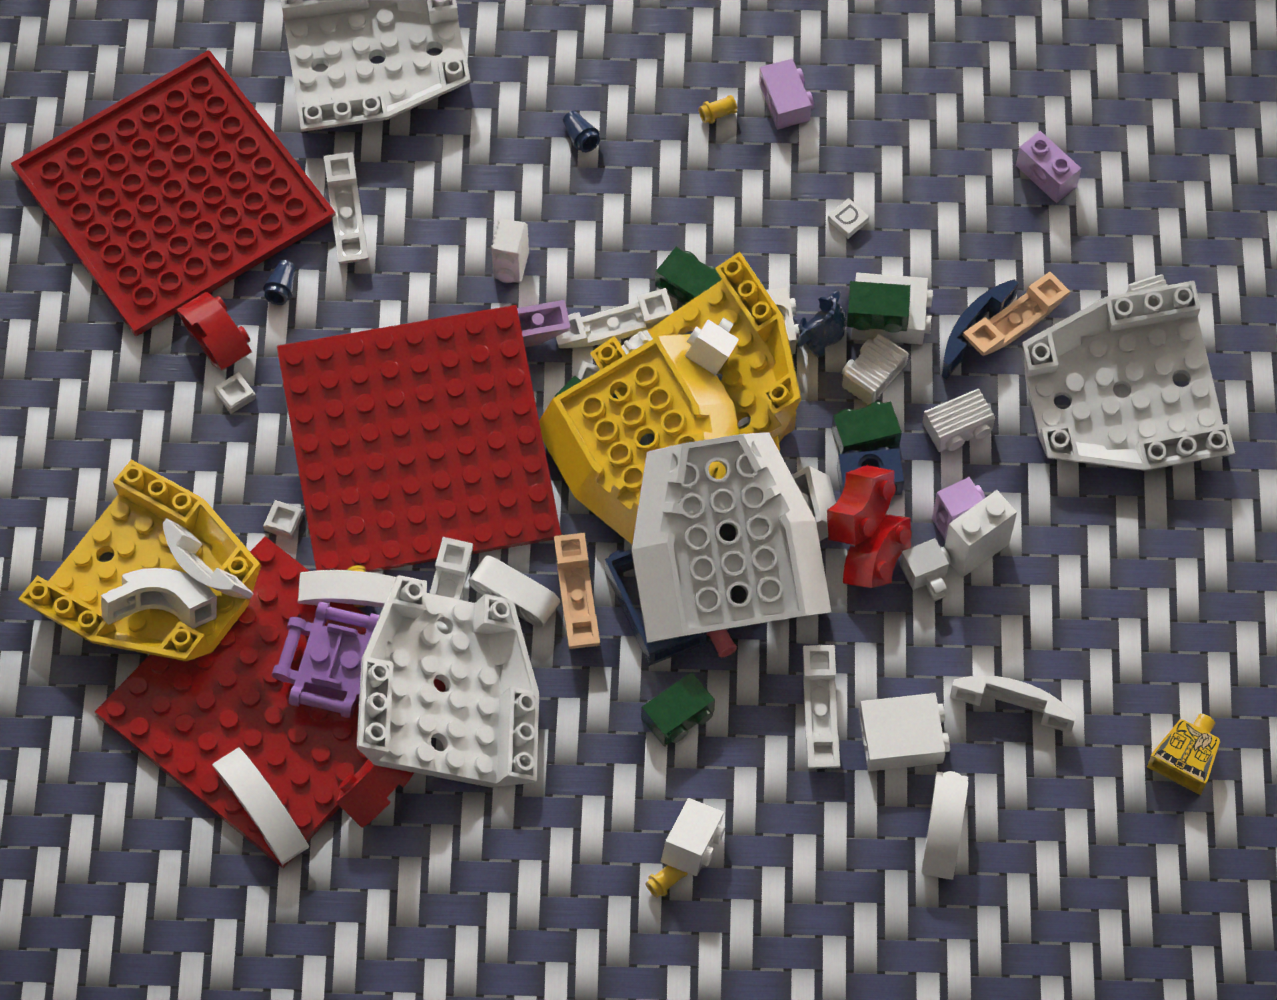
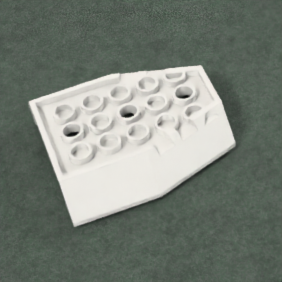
M281 0L301 132L387 120L471 82L467 58L464 55L456 0ZM431 48H439L442 50V52L436 56H432L427 53V51ZM374 56L385 58L384 62L380 64H374L370 61ZM318 64L328 66L327 70L323 72H316L313 68Z
M1195 281L1104 297L1022 342L1027 389L1038 438L1047 458L1147 471L1235 454L1229 425H1223L1200 328L1198 314L1201 307ZM1177 373L1185 374L1189 379V384L1185 387H1178L1174 384L1172 377ZM1118 384H1124L1129 388L1130 395L1126 398H1119L1114 394L1113 387ZM1058 395H1065L1070 399L1071 405L1066 409H1060L1054 404V398Z
M770 433L726 436L682 443L647 452L631 549L647 643L796 617L831 613L816 520ZM712 462H720L724 465L726 473L722 479H715L709 474V466ZM723 524H731L736 529V537L733 541H725L720 537L719 530ZM734 586H741L746 590L747 598L742 604H737L730 598V591Z
M398 575L361 660L357 749L374 765L491 788L536 782L539 690L514 601L484 594L477 602L472 603L427 593V581ZM437 621L443 622L448 627V634H443L437 629ZM434 679H439L445 684L446 692H440L436 689L433 683ZM431 738H437L442 742L443 751L434 749L431 745Z

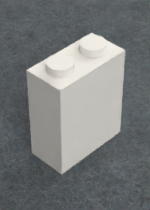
M856 273L855 281L911 285L907 331L890 333L879 329L860 331L852 328L851 339L868 340L870 338L874 340L880 333L894 343L923 345L924 333L930 334L931 316H926V307L931 308L933 290L927 289L928 278Z
M998 490L949 523L944 547L950 556V565L962 578L1010 544L1017 511Z
M936 693L860 701L859 719L868 771L943 763L945 752L950 751L948 733H942L941 723L945 722L943 704L937 703Z

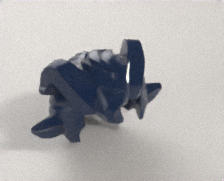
M834 291L828 298H818L821 311L816 313L815 317L809 322L803 317L800 325H798L800 334L798 347L801 348L804 344H807L810 351L817 358L825 355V347L834 345L844 336L847 324V311L842 309L838 303L841 295L840 291Z

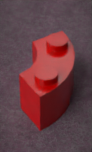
M205 292L176 309L189 335L201 346L211 364L216 368L224 370L252 353L248 345L251 342L248 333L242 326L239 328L236 326L227 313L228 309L220 296L214 298L211 294Z
M866 465L846 472L845 486L841 497L835 505L827 509L828 540L856 546L875 533L883 521L891 498L896 491L894 470Z
M886 514L871 537L855 547L850 546L844 565L843 584L873 588L892 583L893 569L898 558L901 556L902 551L911 548V518Z
M368 759L355 775L350 774L339 785L341 790L336 803L361 828H364L391 803L387 797L399 784L404 788L414 772L374 765Z

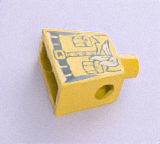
M1198 714L1194 724L1180 719L1153 751L1147 768L1201 795L1208 781L1220 743L1218 737L1210 734L1215 721L1205 714Z

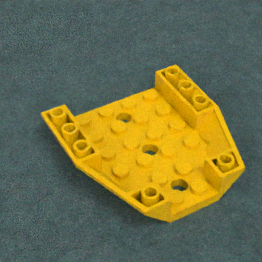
M738 252L715 268L722 278L721 281L647 331L654 339L657 336L684 335L687 332L693 331L695 327L702 329L708 319L716 325H719L723 317L732 322L733 326L729 333L739 340L717 374L723 375L721 383L735 405L737 422L745 417L751 418L749 425L739 429V433H770L772 439H774L786 430L801 401L784 316L742 253ZM615 336L590 352L600 370L626 355L621 347V343ZM620 387L614 393L618 399L626 395L628 388Z
M691 334L655 337L554 397L539 420L543 442L574 497L631 545L633 543L647 452L682 443L740 434L735 405L718 376H715L685 356L691 346L686 342ZM620 387L628 388L624 397L619 399L613 398V393L616 389ZM644 435H655L654 441L651 444H640V440ZM712 462L709 466V474L715 479H722L726 473L724 465L720 462Z
M131 459L113 481L118 495L49 581L37 575L18 600L91 643L189 661L214 651L248 607L250 599L232 597L209 587L217 596L216 619L193 629L182 623L174 614L161 609L141 610L108 625L102 618L101 595L122 586V575L132 571L148 568H165L187 573L178 564L167 544L163 529V522L166 518L185 527L202 543L196 555L213 572L216 568H219L236 576L252 592L261 565L203 498ZM106 552L114 553L110 561H99L102 554Z

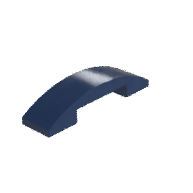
M1013 279L993 287L979 296L962 313L947 341L942 366L943 378L947 379L964 359L967 344L963 342L965 340L962 336L963 332L982 320L989 311L996 315L1009 306L1016 298L1018 281Z

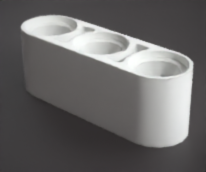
M489 555L485 556L468 580L469 585L481 595L488 594L513 600L517 615L536 627H543L560 604V599L554 592Z

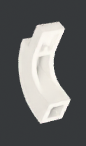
M165 568L141 569L122 575V586L101 595L102 618L109 625L141 610L161 609L174 614L182 623L194 629L216 619L217 596L209 587L187 573Z
M936 771L930 820L922 862V875L953 880L967 797V776H961L952 771L944 773Z

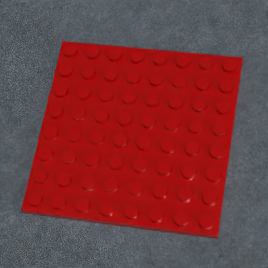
M210 50L11 163L12 170L135 337L177 313L176 309L201 294L213 292L333 220L332 217L336 215L334 209Z
M517 305L277 346L316 571L347 570L352 566L361 565L365 567L366 572H376L436 561L443 537L473 543L472 554L550 541L554 540V536L561 535Z
M264 536L250 551L261 565L253 589L254 594L250 599L248 607L214 651L189 661L150 654L94 712L96 717L281 868H284L291 860L283 865L280 863L264 840L263 834L232 790L230 791L212 764L239 747L270 785L308 842L340 808L336 800L341 790L339 788L341 782L350 774L355 775L368 758L357 749L358 703H356L351 719L341 717V713L308 705L300 704L299 707L289 705V696L294 684L279 681L272 677L274 666L279 663L289 632L287 629L289 618L298 617L306 622L314 623L317 605L298 603L300 573L308 572L309 570ZM330 602V607L366 615L353 604ZM327 619L325 626L331 623L353 628L358 631V634L365 635L367 630L364 627ZM300 635L290 667L291 670L299 671L309 636ZM434 679L433 683L436 689L440 692H446L445 684L439 679Z

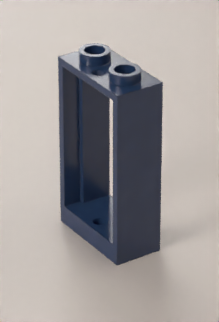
M631 549L627 551L618 550L605 559V573L649 666L706 644L707 632L647 643L645 630L618 575L634 569Z

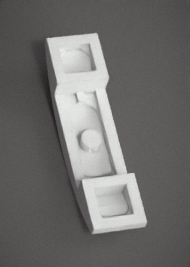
M353 152L324 156L330 205L336 212L332 219L339 264L368 261Z
M666 288L637 296L638 302L584 317H581L580 312L568 315L571 329L556 336L558 347L580 348L605 343L614 336L617 340L636 335L639 331L643 332L650 329L673 313Z
M166 518L163 522V529L169 549L178 564L191 577L232 597L250 599L254 593L236 576L219 568H216L213 572L196 555L202 543L185 527Z
M446 537L442 538L430 594L462 600L473 543ZM437 621V629L443 634H448V627L443 622Z
M348 570L301 572L298 603L318 606V603L321 601L329 604L330 602L383 608L396 577Z
M835 645L803 646L804 716L808 769L840 768L835 685Z
M970 676L954 679L950 698L980 706L984 695L1044 713L1041 725L1068 733L1072 732L1076 715L1064 703L1040 688L1022 681L998 676Z
M239 747L212 764L230 791L232 790L263 834L264 840L282 865L309 848L307 841L275 792Z

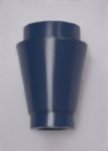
M570 111L564 116L563 123L577 150L587 153L599 145L598 129L578 114L577 111Z
M287 260L280 261L263 287L264 297L268 302L274 305H284L291 299L296 269L292 262Z

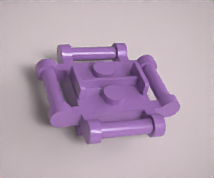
M320 601L316 609L314 623L306 622L302 618L290 617L287 625L289 632L279 663L274 666L272 672L273 678L294 684L289 696V705L298 707L300 704L338 712L341 713V717L351 719L356 703L359 704L362 656L380 615L371 613L368 616L330 607L329 603ZM327 619L364 627L367 630L365 635L358 634V631L353 628L331 623L325 626ZM300 635L309 636L299 671L291 670L290 667Z

